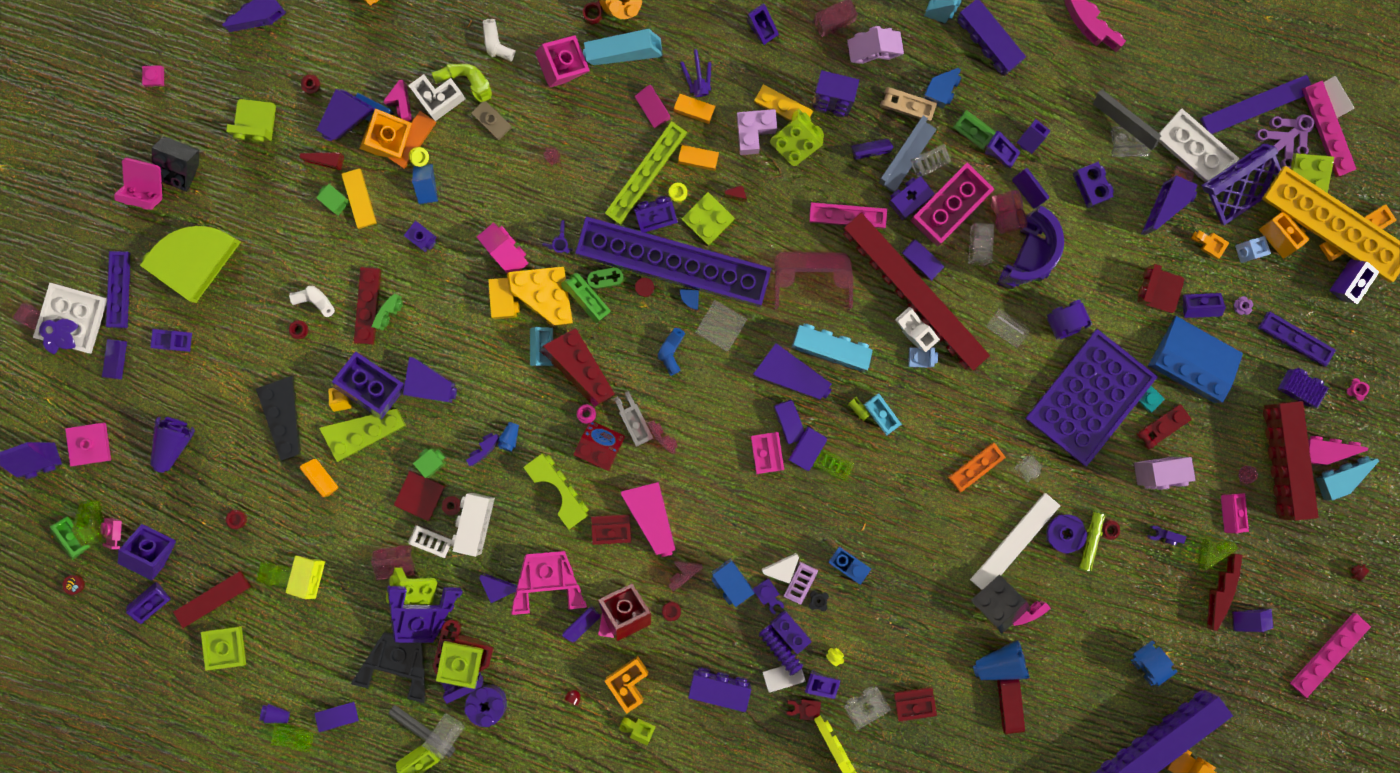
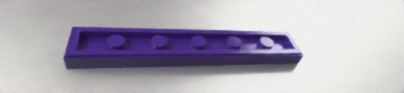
M1305 75L1204 116L1200 120L1203 127L1211 134H1214L1305 97L1302 89L1310 86L1311 83L1308 76Z

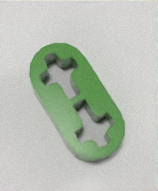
M618 268L593 271L587 277L588 284L594 289L617 286L624 279L622 271ZM612 272L620 275L616 282L613 279H607V277L613 275ZM594 275H597L598 278L604 277L605 279L599 281L598 285L591 282V279H594Z

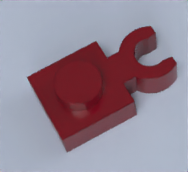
M801 698V704H797L795 700L787 701L788 704L795 706L792 711L786 710V713L790 716L800 713V719L812 721L820 716L821 700Z

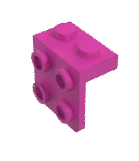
M130 158L123 159L124 186L114 194L115 201L152 210L162 200L161 168L158 165Z

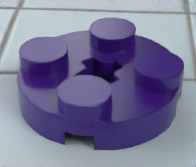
M1057 515L1047 527L1046 538L1048 543L1055 550L1062 553H1071L1079 550L1087 538L1083 522L1073 515ZM1068 528L1071 536L1064 539L1062 531Z

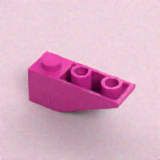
M1310 436V439H1308L1312 464L1328 465L1368 451V447H1362L1359 442L1348 441V444H1342V440L1329 439V441H1323V437Z

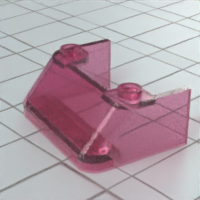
M780 252L777 254L774 260V309L779 307V287L791 286L795 280V272H834L833 280L835 285L839 288H846V310L850 311L853 308V273L851 259L847 254L832 252Z

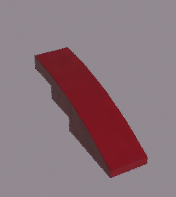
M1228 553L1226 572L1219 571L1217 590H1209L1208 629L1218 631L1228 613L1240 577L1243 557L1241 554Z

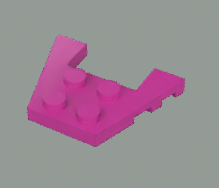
M565 551L525 555L511 615L530 613L529 592L567 589L568 609L587 608Z

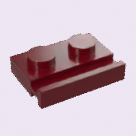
M630 514L591 517L593 545L631 543Z
M932 687L894 692L899 722L937 716Z

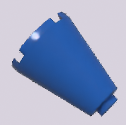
M1018 640L975 661L976 665L973 666L975 676L980 677L981 680L1030 678Z

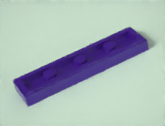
M109 251L107 328H128L130 252Z
M1270 311L1266 313L1258 329L1323 367L1328 365L1336 351L1334 348Z

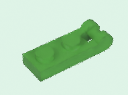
M578 273L572 274L570 279H565L561 283L563 290L572 295L595 323H598L611 312Z

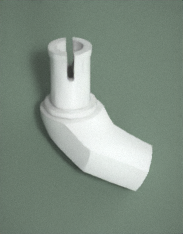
M495 19L484 20L483 34L487 53L491 57L497 55L511 62L516 51L500 44Z
M307 286L306 290L290 293L289 295L292 305L309 301L325 317L331 316L335 311L329 299L315 286Z

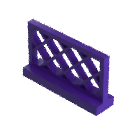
M1262 144L1202 185L1204 192L1209 194L1222 225H1226L1263 200L1262 198L1269 189L1268 187L1271 186L1269 184L1273 174L1278 175L1281 170L1276 157L1278 150L1275 146ZM1270 159L1271 166L1269 168V171L1264 170L1263 168L1266 161ZM1257 170L1254 180H1248L1250 172ZM1262 172L1268 173L1264 184L1259 183ZM1238 180L1241 181L1238 192L1232 191L1234 183ZM1246 182L1252 183L1249 194L1243 193ZM1257 185L1263 186L1261 193L1254 196ZM1225 191L1222 202H1219L1216 195ZM1231 193L1237 194L1233 205L1227 204ZM1241 196H1247L1245 204L1238 206ZM1226 206L1232 207L1230 214L1225 217L1224 211Z

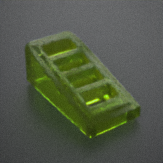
M823 448L813 464L844 481L848 480L855 466L854 463ZM825 453L826 456L822 464H819L818 462L822 454ZM831 456L833 457V459L829 467L827 468L825 466ZM837 460H839L840 463H839V465H838L836 471H833V468H834V466H835ZM845 463L847 464V467L843 475L839 474Z

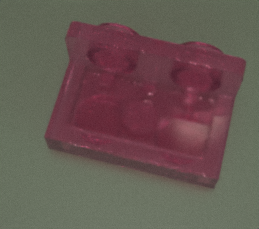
M400 545L395 548H381L373 551L371 564L376 581L390 579L394 568L402 567L406 576L415 575L411 545Z

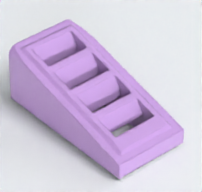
M799 562L784 597L801 605L818 570ZM801 570L810 573V577L800 573ZM798 576L807 580V583L805 584L797 580ZM796 583L804 587L803 591L794 587V584ZM791 590L801 594L800 598L790 594Z

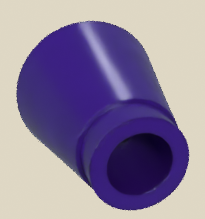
M268 704V706L263 705L259 721H264V723H288L290 712Z

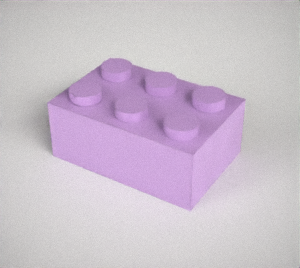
M1167 457L1134 462L1137 484L1144 486L1145 489H1169V485L1182 487L1188 486L1191 481H1195L1192 457Z

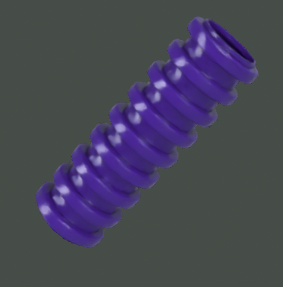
M768 625L758 636H762V641L767 643L766 646L771 648L770 651L774 652L773 655L777 656V660L782 662L781 665L786 667L785 671H789V676H793L803 668V664H800V660L795 658L796 655L791 653L792 650L787 648L788 645L783 643L784 640L780 639V634H776V629L773 630V626Z

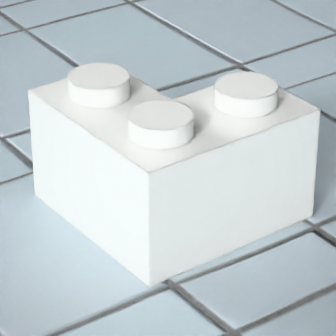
M424 74L408 85L435 121L466 99L451 78L436 89Z

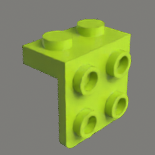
M239 99L234 125L227 124L226 132L237 140L248 138L255 142L272 141L276 105L270 102Z
M797 109L793 113L792 122L771 138L770 143L792 166H797L823 145L824 133L819 126H815L811 122L807 113Z
M402 567L394 568L389 583L390 586H405L407 592L404 605H432L437 587V580L435 578L407 579ZM388 592L386 593V602H387V603H389V600H388Z

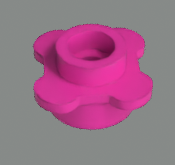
M1355 378L1351 381L1352 384L1346 392L1349 396H1354L1358 401H1362L1365 398L1364 396L1368 394L1370 387L1368 384L1360 382L1359 379Z

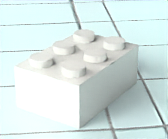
M467 493L466 497H462L460 508H463L461 516L458 515L456 520L458 531L457 535H453L451 542L453 552L475 557L482 554L494 497L477 493Z

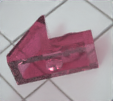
M674 560L682 574L676 573L669 579L671 582L668 585L669 588L674 592L699 572L703 565L701 563Z

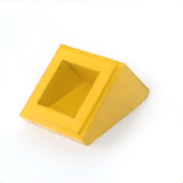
M335 388L329 389V406L332 411L351 408L350 398Z

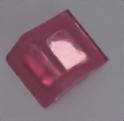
M22 303L14 314L13 319L35 330L41 311L31 304Z

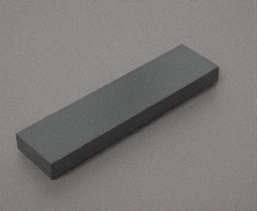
M1101 89L1097 93L1093 102L1094 106L1149 149L1153 150L1157 146L1161 138L1157 131Z

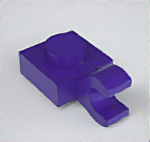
M1150 526V528L1156 530L1155 536H1147L1150 540L1164 538L1166 539L1165 543L1177 546V543H1185L1186 536L1163 530L1158 526Z

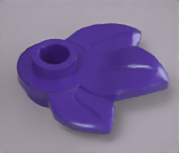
M60 319L58 321L46 320L42 322L39 332L44 337L43 345L45 349L55 354L59 347L62 349L75 348L76 344L70 333L79 327L78 324L69 319ZM48 326H51L53 328L52 333H48L46 331V328Z

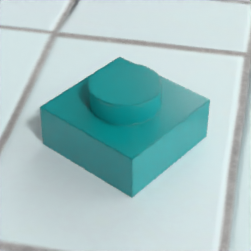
M1150 386L1138 402L1149 413H1152L1165 398Z

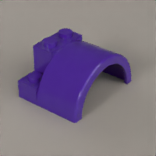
M1041 205L1027 215L1020 230L1021 233L1026 235V238L1013 267L1008 264L1004 266L997 284L1010 290L1015 288V286L1018 287L1020 284H1026L1034 280L1040 282L1044 278L1047 279L1063 253L1064 234L1062 227L1055 215ZM1044 232L1046 239L1041 238L1037 235H1041Z

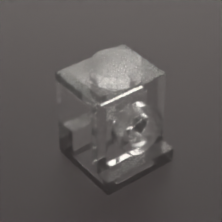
M1027 455L1014 470L1028 483L1031 479L1034 480L1040 475V470L1043 466L1033 456Z

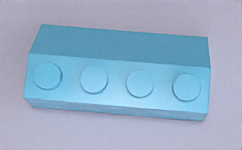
M804 323L803 326H798L792 349L860 372L868 371L873 349L869 348L868 344L858 342V344L850 342L851 339L845 336L834 337L832 336L833 333L827 330L816 331L814 330L815 327Z

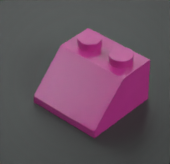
M576 35L544 43L535 52L549 88L565 84L590 71Z

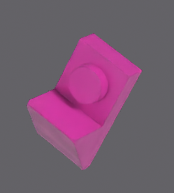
M399 80L383 103L386 106L399 105L396 106L398 117L412 122L407 84L403 80Z

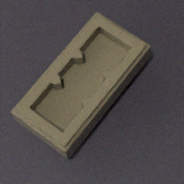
M486 101L482 102L471 113L497 140H500L512 128Z

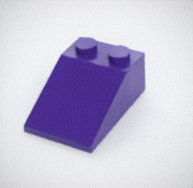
M1177 175L1164 182L1141 234L1145 236L1157 230L1186 205L1193 202L1197 195L1195 191L1197 184Z
M27 442L0 452V466L15 477H25L26 480L37 477V473L41 471L44 473L54 471L56 466L62 464L56 444L50 442Z

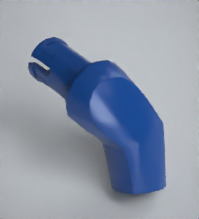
M680 328L673 329L658 352V360L663 361L670 376L681 371L673 356L685 335V332Z

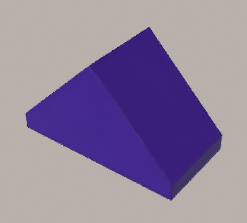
M764 3L748 14L747 23L763 45L779 35Z
M485 573L480 575L479 579L490 603L516 592L517 585Z
M1272 609L1232 611L1234 631L1264 632L1273 629Z

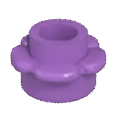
M1242 296L1235 301L1234 310L1239 315H1248L1252 312L1253 302L1247 297Z

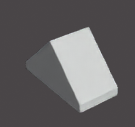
M794 553L763 568L762 572L767 576L790 584L799 557L797 553Z

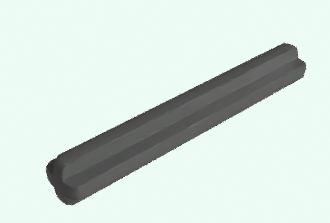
M396 705L390 709L388 714L445 756H452L455 751L452 745Z

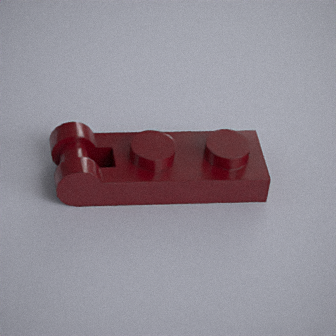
M1178 404L1140 430L1137 436L1145 442L1144 446L1149 450L1192 419L1183 406ZM1150 432H1152L1153 435L1155 436V437L1152 438V439H1151V437L1148 435Z

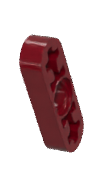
M450 619L443 624L433 663V670L436 674L438 673L443 642H455L452 638H444V636H448L450 633V629L447 626L453 623L454 627L457 628V630L452 632L451 637L456 638L461 632V624L456 619Z

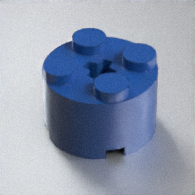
M1150 641L1132 654L1133 659L1131 662L1138 670L1141 669L1145 673L1143 677L1150 686H1160L1175 675L1177 669L1172 670L1171 667L1174 664L1160 647L1155 648L1153 646L1155 644L1154 641Z

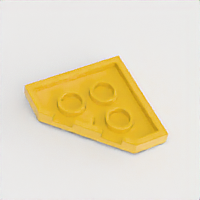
M564 267L507 273L509 292L523 301L536 314L546 319V322L552 326L573 323L568 292L564 291L561 287V283L566 279Z

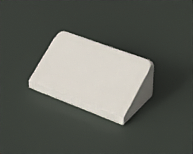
M1336 76L1323 82L1337 118L1354 109L1353 104Z
M785 666L764 671L763 675L768 692L806 682L802 669L793 676H789V671H785Z

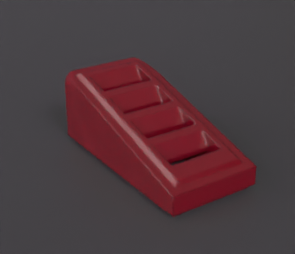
M338 152L300 153L299 156L306 163L339 171L342 169L344 155Z

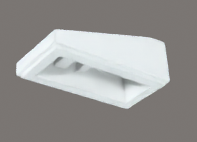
M415 525L408 541L412 546L445 558L452 542L451 539L418 525ZM419 532H422L420 541L416 542ZM429 535L430 538L427 545H423L426 536ZM434 538H437L434 548H430ZM441 541H444L441 552L437 551Z

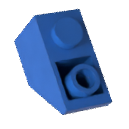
M956 68L933 77L923 98L936 102V106L942 109L946 104L950 105L954 96L951 93L953 87H957L961 80V76H959L961 69Z
M838 547L828 562L860 585L871 570V568L841 547Z

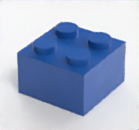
M731 558L712 571V582L717 589H723V597L729 605L733 603L737 607L755 594Z

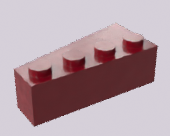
M576 328L543 345L540 349V352L551 361L555 368H558L565 375V378L577 388L594 408L615 395Z

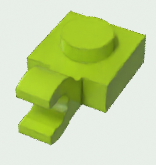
M624 717L619 730L624 733L630 732V738L648 745L656 726L639 718L635 723L629 718Z

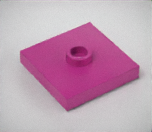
M106 423L65 428L70 466L111 461Z

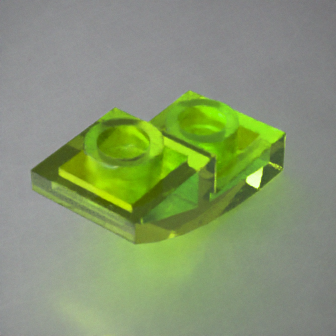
M275 724L270 745L288 747L290 750L310 753L314 732Z

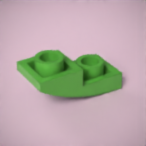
M393 294L383 304L374 319L373 328L383 331L384 327L388 326L390 320L388 314L396 315L397 311H400L403 301L401 296Z

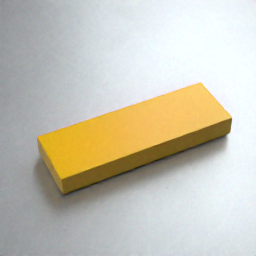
M361 169L342 173L357 228L361 229L377 224Z

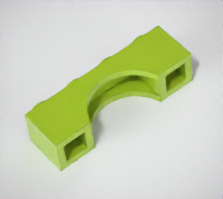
M542 453L523 468L534 483L545 481L552 483L559 489L562 496V506L558 516L566 527L571 529L589 516L587 513L589 509L583 501H578L576 498L578 494L572 486L568 487L565 483L566 477L561 470L557 471L554 468L555 462L549 454L546 456Z

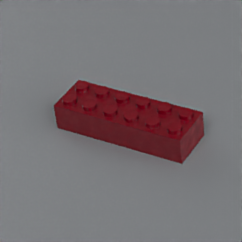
M1303 401L1264 405L1263 417L1267 424L1265 433L1267 439H1269L1270 446L1268 448V455L1272 461L1271 475L1274 478L1275 484L1273 486V493L1277 499L1276 513L1279 519L1298 521L1319 518Z

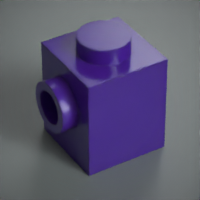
M1035 119L1017 143L1023 150L1032 154L1051 130Z
M416 220L404 234L407 239L424 252L431 250L436 243L435 239L437 237Z

